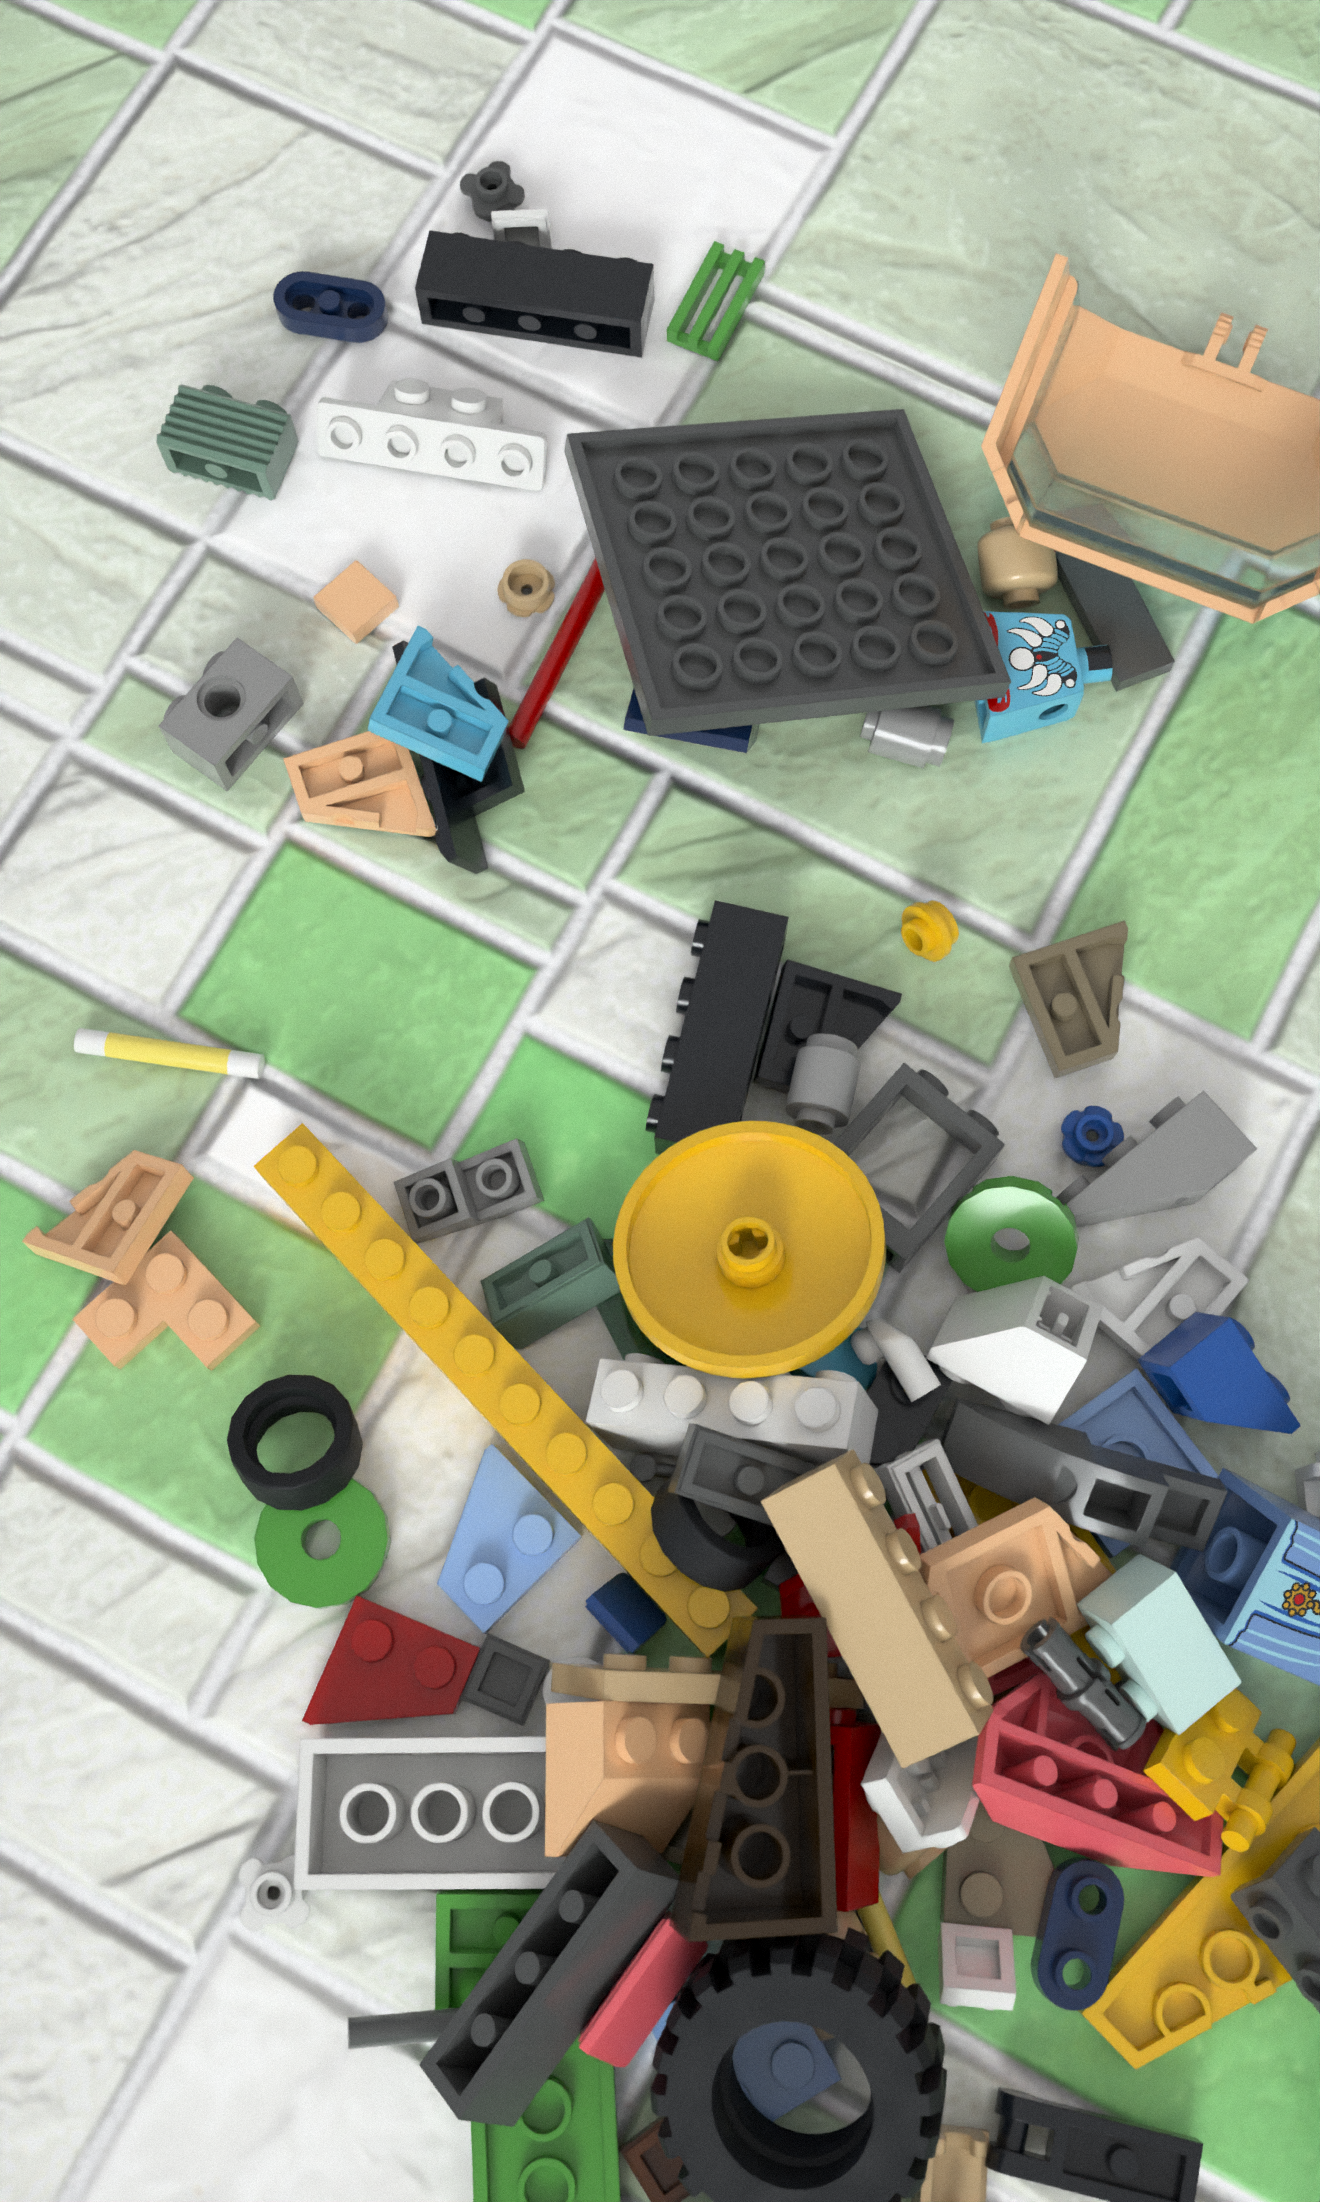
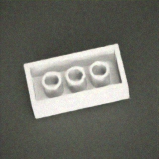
M546 1737L300 1739L293 1890L545 1889L567 1858L545 1857Z

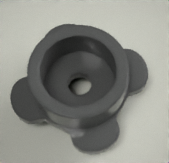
M494 161L490 163L489 167L478 171L477 174H465L460 180L461 193L471 198L474 214L484 221L492 222L491 211L515 210V207L520 206L525 199L524 188L514 183L510 176V166L506 162Z

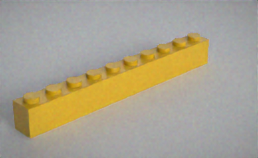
M303 1123L253 1166L271 1189L704 1657L709 1658L729 1638L733 1617L752 1616L758 1608L740 1589L723 1592L701 1586L682 1574L663 1553L653 1532L651 1506L655 1498Z

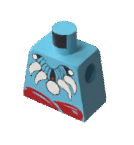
M984 611L1011 683L1003 698L975 700L982 743L997 741L1067 721L1076 715L1084 695V684L1111 680L1113 665L1109 646L1106 644L1076 648L1072 622L1066 615Z

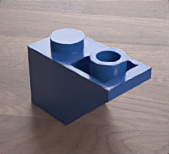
M1195 1312L1138 1359V1362L1172 1413L1205 1422L1292 1434L1301 1427L1287 1405L1290 1402V1396L1286 1388L1275 1376L1264 1370L1252 1352L1255 1348L1252 1336L1242 1324L1231 1317Z

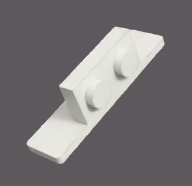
M414 378L391 381L377 405L322 397L317 404L318 453L321 456L540 491L545 483L547 435L541 431L500 425L503 419V398L486 396L483 391L470 387L455 390L430 387L427 382Z

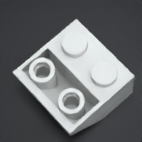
M1046 1276L956 1296L926 1359L939 1365L940 1370L950 1379L961 1384H974L998 1397L1002 1405L1012 1413L1025 1417H1035L1049 1425L1088 1359L1103 1307Z

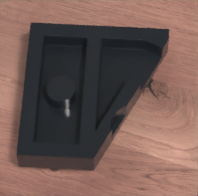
M787 959L781 969L753 1083L789 1093L798 1050L806 1046L809 1036L813 1034L837 1035L850 1040L859 1049L900 1003L902 993Z

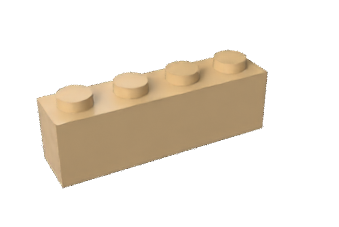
M854 1449L781 1485L764 1498L761 1503L820 1615L826 1617V1626L903 1769L979 1735L994 1711L991 1706L993 1703V1693L981 1667L974 1661L968 1663L954 1637L957 1635V1626L947 1603L937 1594L932 1596L919 1572L921 1558L914 1541L904 1529H896L883 1503L886 1501V1494L879 1476L868 1463L864 1462L861 1464Z

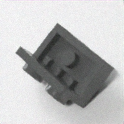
M1314 1827L1298 1834L1262 1876L1239 1885L1231 1894V1900L1247 1919L1253 1932L1265 1942L1296 1982L1301 1994L1320 2013V1832Z

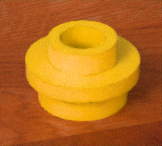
M934 900L926 903L915 902L905 908L902 913L901 935L905 945L912 953L933 962L940 961L950 953L952 945L958 940L959 931L953 915L943 904Z

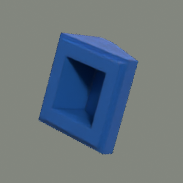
M624 1572L617 1574L585 1601L587 1603L585 1607L628 1654L631 1652L635 1654L665 1625L667 1620L665 1614Z

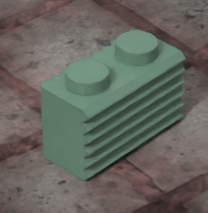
M181 384L178 386V394L174 395V404L170 405L169 414H166L165 423L161 424V433L157 434L156 443L167 469L174 474L179 472L183 476L190 475L195 480L200 478L206 483L211 481L215 485L222 484L227 489L232 487L238 492L243 490L249 495L254 493L259 498L264 496L271 501L275 499L299 440L291 414H287L281 406L274 402L258 400L256 404H251L233 399L227 391L214 385H204L202 389H197Z

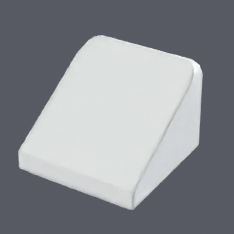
M548 208L491 211L494 240L505 242L519 241L526 245L552 249L551 221Z

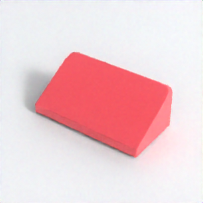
M668 1911L667 1914L663 1915L580 2032L578 2039L580 2042L579 2048L586 2054L616 2067L627 2066L707 1951V1941L688 1942L669 1926L672 1912Z

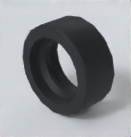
M289 1374L263 1383L243 1399L231 1417L227 1436L231 1462L244 1485L257 1500L278 1510L302 1511L328 1502L346 1488L359 1467L363 1446L359 1427L348 1400L335 1385L313 1375ZM299 1412L319 1413L326 1416L332 1423L335 1434L334 1441L325 1455L309 1468L293 1473H272L266 1470L259 1462L257 1454L258 1443L267 1429L283 1417Z
M673 1474L656 1493L651 1506L652 1528L663 1553L682 1574L701 1586L723 1592L744 1589L784 1551L785 1546L774 1527L728 1511L726 1512L737 1523L745 1539L746 1547L733 1544L715 1533L702 1518L694 1500L668 1492Z

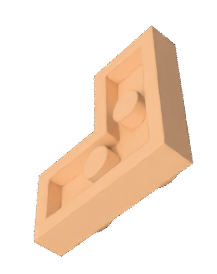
M172 1230L147 1251L126 1286L113 1282L72 1319L107 1359L119 1369H122L169 1326L198 1359L212 1371L260 1327L257 1321Z

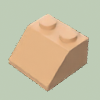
M627 1701L546 1704L545 1857H567L593 1820L643 1835L658 1853H663L695 1803L710 1731V1704Z

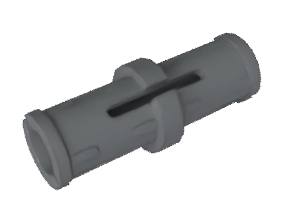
M1049 1617L1048 1621L1042 1619L1026 1632L1020 1643L1021 1650L1040 1667L1057 1687V1698L1070 1711H1078L1084 1716L1113 1751H1117L1119 1747L1122 1750L1127 1749L1141 1737L1146 1727L1145 1718L1110 1681V1671L1097 1658H1089L1083 1653L1053 1617Z

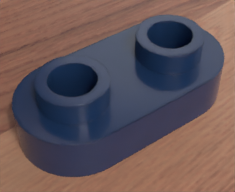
M300 271L285 276L279 281L274 290L273 301L281 324L289 331L297 334L364 343L381 335L388 324V311L384 295L376 285L368 281ZM307 307L312 308V309H311L310 311H308V312H307V311H301V309H303V308H307ZM359 316H366L360 319H355Z
M1085 1857L1071 1858L1062 1862L1051 1874L1031 1958V1974L1037 1989L1045 1998L1066 2010L1086 2009L1095 2004L1103 1995L1109 1979L1124 1907V1892L1118 1877L1106 1865ZM1095 1885L1099 1892V1902L1094 1909L1083 1911L1079 1905V1894L1084 1887ZM1080 1959L1084 1969L1083 1976L1076 1984L1067 1985L1063 1979V1968L1068 1961Z

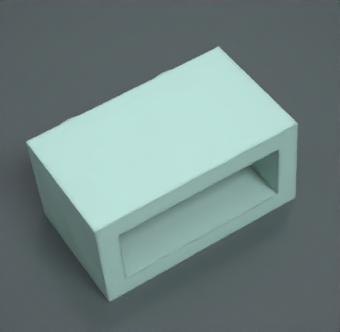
M1141 1554L1136 1555L1076 1604L1091 1628L1085 1633L1087 1642L1107 1666L1116 1669L1124 1682L1118 1689L1119 1693L1142 1714L1146 1723L1154 1719L1180 1735L1242 1683L1177 1572Z

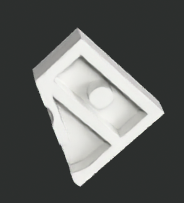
M1196 1237L1170 1247L1163 1253L1134 1261L1122 1266L1119 1270L1088 1282L1083 1281L1075 1284L1070 1290L1103 1307L1098 1327L1138 1360L1193 1313L1201 1312L1220 1316L1250 1280L1203 1240Z

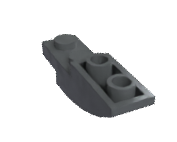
M958 1397L941 1440V1445L948 1461L957 1475L1018 1504L1036 1497L1049 1505L1068 1524L1144 1548L1150 1537L1203 1552L1228 1493L1220 1479L1092 1445L1086 1432L1053 1423L1048 1425L1035 1418L1020 1416L1006 1410Z

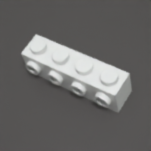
M630 1353L625 1356V1360L600 1358L586 1423L613 1449L679 1456L689 1423L817 1466H821L854 1449L861 1464L864 1462L869 1464L878 1409L861 1384L854 1377L843 1372L822 1370L816 1372L815 1378L791 1376L789 1372L761 1378H729L708 1374L689 1366L664 1364L660 1359L650 1355Z

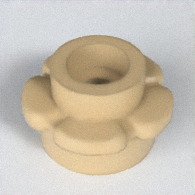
M530 559L518 560L510 564L504 571L502 579L498 584V597L501 602L507 604V610L515 616L529 617L535 612L543 613L554 602L555 595L552 589L555 587V580L552 574L539 562ZM531 588L533 591L531 594L525 595L522 593V590Z

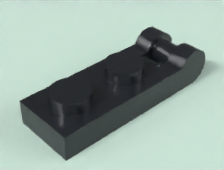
M998 2088L994 2112L1001 2115L997 2141H989L985 2162L987 2168L1008 2176L1109 2202H1195L1203 2143L1197 2138L1041 2099L1018 2090ZM1029 2124L1049 2129L1045 2155L1025 2150Z

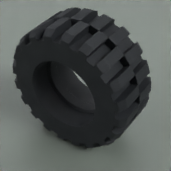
M848 1927L845 1939L826 1933L726 1939L723 1941L717 1954L707 1953L694 1968L686 1986L682 1988L665 2021L666 2025L657 2041L652 2066L657 2071V2074L650 2087L652 2112L658 2117L665 2116L657 2133L665 2157L669 2159L678 2156L682 2159L683 2165L677 2178L692 2197H697L702 2191L713 2202H901L902 2197L905 2199L915 2197L926 2179L928 2161L930 2158L935 2157L940 2136L947 2081V2070L943 2068L945 2045L940 2025L933 2022L928 2023L931 2003L921 1985L913 1983L907 1988L904 1987L901 1980L905 1965L889 1950L884 1951L879 1959H877L865 1950L869 1936ZM783 2021L804 2023L827 2032L840 2041L853 2054L862 2067L871 2089L867 2110L853 2123L828 2133H801L777 2125L756 2109L739 2084L732 2059L734 2047L739 2038L759 2026Z

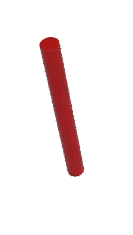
M596 557L508 727L512 744L516 748L524 749L605 591Z

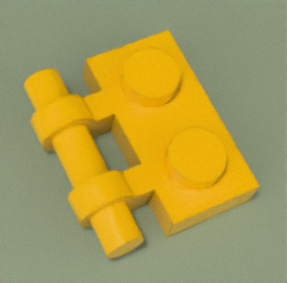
M1235 1688L1180 1735L1165 1727L1143 1771L1194 1821L1209 1816L1216 1810L1227 1821L1221 1834L1222 1841L1235 1851L1245 1852L1249 1849L1254 1836L1263 1834L1271 1820L1273 1809L1270 1801L1276 1789L1287 1785L1293 1772L1294 1762L1291 1756L1297 1742L1288 1731L1276 1728L1270 1731L1264 1743L1253 1733L1262 1712L1240 1690ZM1237 1764L1249 1775L1243 1788L1231 1778Z

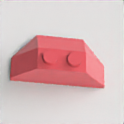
M1041 1672L1029 1677L992 1705L994 1711L978 1735L972 1786L993 1822L1109 1866L1206 1877L1221 1875V1834L1224 1818L1215 1810L1213 1814L1194 1821L1143 1771L1164 1731L1157 1721L1151 1719L1146 1723L1145 1731L1133 1745L1124 1750L1119 1747L1117 1751H1113L1084 1716L1078 1711H1070L1057 1698V1687L1046 1674Z

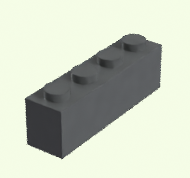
M595 1820L592 1821L419 2064L458 2120L514 2127L675 1900L680 1875L643 1835Z

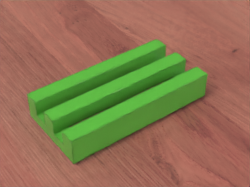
M714 241L667 328V342L719 361L765 274V260L755 257L752 263L745 260L744 252L734 249L732 255L724 252V244ZM719 268L723 269L689 334L685 333ZM736 275L743 277L744 279L711 341L703 340Z

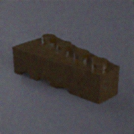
M771 1615L739 1616L732 1619L669 1924L688 1942L838 1933L826 1617Z

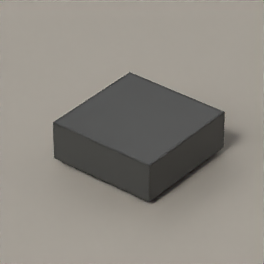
M487 1633L460 1699L524 1726L551 1660Z

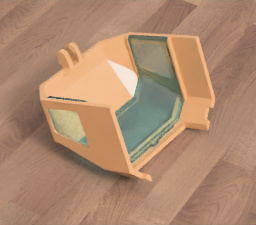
M1056 253L981 445L1019 537L1251 624L1319 595L1320 399L1269 382L1258 375L1250 373L1268 329L1255 325L1254 330L1249 332L1242 349L1244 354L1238 368L1216 361L1222 345L1226 344L1233 327L1231 323L1233 316L1222 312L1203 356L1121 329L1080 306L1079 281L1070 275L1068 257Z

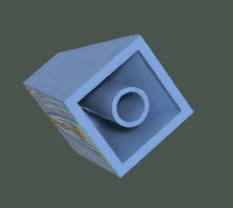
M1223 1468L1217 1479L1222 1481L1228 1493L1204 1551L1181 1546L1169 1569L1177 1572L1212 1633L1223 1644L1320 1686V1518Z

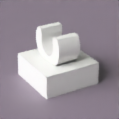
M941 1922L938 1935L940 2004H947V2006L952 2007L958 2005L985 2008V2010L999 2009L1012 2011L1016 1998L1012 1929Z

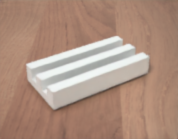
M938 1438L924 1441L915 1446L916 1449L913 1451L904 1452L895 1457V1461L885 1463L874 1469L884 1489H887L886 1497L896 1519L904 1514H916L920 1525L921 1554L952 1539L948 1530L951 1526L956 1536L978 1526ZM919 1465H924L941 1503L935 1502Z

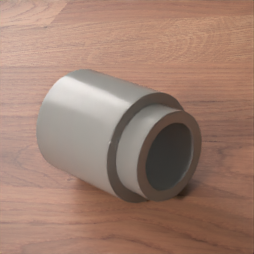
M932 706L867 712L860 737L871 740L868 748L869 753L924 768L926 763L940 767L950 740L954 719L941 716V709Z
M813 1034L807 1038L806 1046L798 1050L785 1106L786 1113L796 1120L795 1125L818 1135H828L833 1133L834 1128L844 1127L849 1123L861 1067L860 1061L856 1058L858 1048L850 1040L832 1034Z

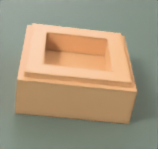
M357 560L313 597L316 607L355 644L359 643L399 607L397 597Z

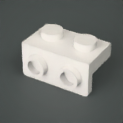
M883 1732L881 1733L861 1785L865 1790L870 1807L876 1813H879L902 1853L931 1847L947 1848L967 1838L980 1801L972 1786L978 1735L902 1769Z

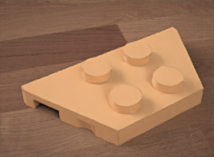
M1036 1497L920 1554L921 1568L919 1572L932 1596L936 1594L941 1596L950 1608L957 1626V1635L954 1637L968 1663L976 1662L987 1678L1028 1657L1021 1650L1020 1643L1026 1632L1042 1619L1048 1621L1049 1617H1053L1060 1623L1068 1635L1087 1626L1088 1623L1076 1604L1113 1575L1100 1562L1101 1558L1084 1541L1077 1538L1070 1531V1526L1049 1505Z

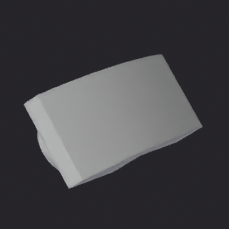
M517 1138L461 1162L449 1158L393 1182L411 1238L416 1243L471 1228L544 1201L526 1145Z

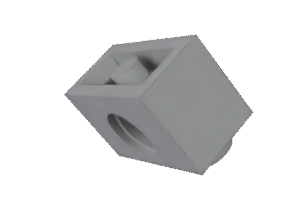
M237 637L225 651L216 653L208 661L204 668L203 676L186 695L177 697L169 705L163 721L159 724V728L174 754L228 791L301 708L303 701L292 675ZM229 706H238V709L233 714L226 717H216L222 709Z

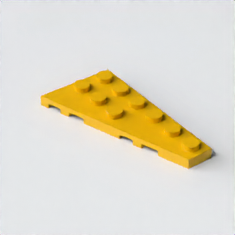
M1320 1737L1294 1765L1287 1785L1275 1790L1270 1801L1273 1814L1265 1832L1254 1836L1249 1849L1245 1852L1235 1851L1224 1844L1222 1846L1221 1875L1214 1877L1196 1875L1109 1974L1107 1987L1101 1998L1092 2006L1078 2010L1133 2068L1138 2069L1212 2028V2023L1249 2003L1256 2004L1277 1992L1276 1988L1293 1979L1265 1942L1253 1932L1247 1919L1231 1900V1894L1239 1885L1262 1876L1298 1834L1314 1827L1320 1832Z

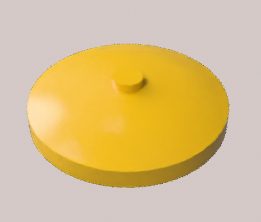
M741 1121L717 1125L692 1134L665 1150L644 1169L629 1190L619 1211L613 1239V1262L619 1288L632 1318L641 1331L653 1344L678 1362L695 1370L729 1378H761L784 1374L802 1368L834 1350L851 1335L869 1312L882 1282L886 1260L885 1231L880 1205L872 1186L857 1164L837 1146L815 1133L792 1125L770 1121Z

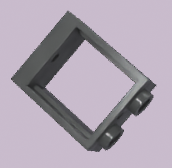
M906 1063L901 1065L833 1144L850 1156L903 1096L971 1151L974 1156L910 1230L880 1206L886 1242L885 1262L898 1273L904 1269L946 1220L957 1201L968 1194L994 1164L1005 1146L997 1138L999 1132L990 1120L975 1110H969L966 1113L947 1097L949 1092L937 1077L923 1069L915 1072Z

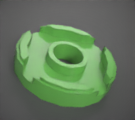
M1020 1177L992 1178L973 1187L972 1192L964 1195L961 1201L959 1199L951 1209L944 1240L950 1266L962 1282L976 1292L1040 1276H1045L1062 1284L1072 1272L1079 1242L1075 1216L1066 1203L1063 1206L1060 1200L1052 1196L1053 1191L1040 1182ZM1004 1228H1014L1023 1232L1030 1243L1020 1250H1008L1001 1247L995 1241L994 1234Z
M351 1478L346 1488L328 1502L302 1511L278 1510L266 1504L261 1511L254 1536L257 1564L269 1586L292 1603L318 1609L346 1605L353 1601L356 1595L360 1596L367 1592L379 1577L378 1574L384 1567L391 1545L387 1514L375 1494L353 1478ZM331 1521L340 1531V1546L335 1554L329 1558L314 1559L306 1548L307 1533L316 1523Z

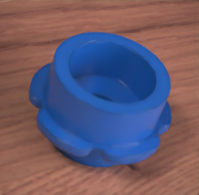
M1087 1106L1081 1112L1074 1110L1065 1117L1061 1125V1132L1063 1134L1061 1145L1065 1154L1072 1161L1083 1166L1094 1168L1105 1166L1102 1159L1124 1141L1122 1126L1114 1122L1112 1114L1100 1106ZM1094 1131L1097 1133L1098 1139L1090 1141L1087 1139L1086 1133Z

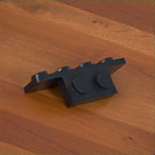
M404 640L392 647L396 664H398L408 645V642ZM486 678L474 682L477 693L483 698L489 699L505 716L497 685ZM508 726L482 782L420 755L424 775L421 778L422 788L427 799L432 804L438 826L435 832L437 846L449 863L475 874L488 869L475 816L525 792Z

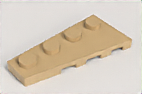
M604 1653L603 1665L553 1663L551 1692L601 1701L715 1704L722 1671L712 1670V1658L670 1656L669 1668L646 1667V1655ZM828 1662L829 1708L848 1707L863 1709L864 1696L855 1679L838 1677V1663Z

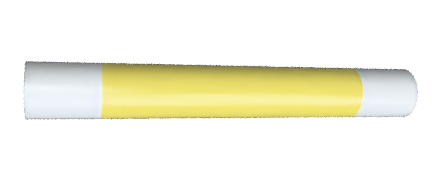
M79 1028L74 1038V1050L76 1053L261 1079L265 1066L264 1054L84 1028Z

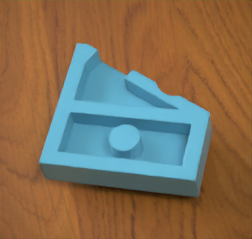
M417 626L369 718L368 731L482 782L506 733L509 721L489 699H485L477 693L474 682L459 665L452 668L432 646L434 637L428 630Z

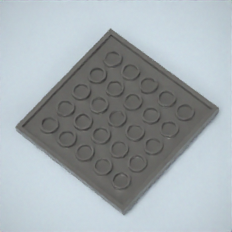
M904 409L568 433L566 435L565 456L648 736L1005 697L1011 683L1010 677Z

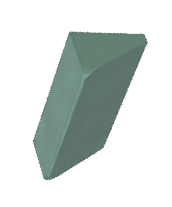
M589 1217L480 1281L492 1325L516 1349H522L621 1292L615 1274L613 1258L597 1227Z

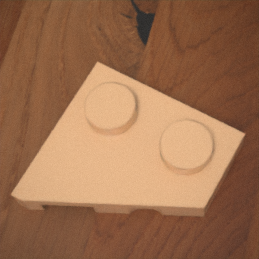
M367 731L283 758L305 822L424 837L435 835L436 827L409 749Z
M134 1150L114 1165L101 1181L89 1185L69 1201L75 1209L72 1214L46 1234L36 1226L27 1233L22 1242L36 1255L126 1286L194 1177L182 1164Z

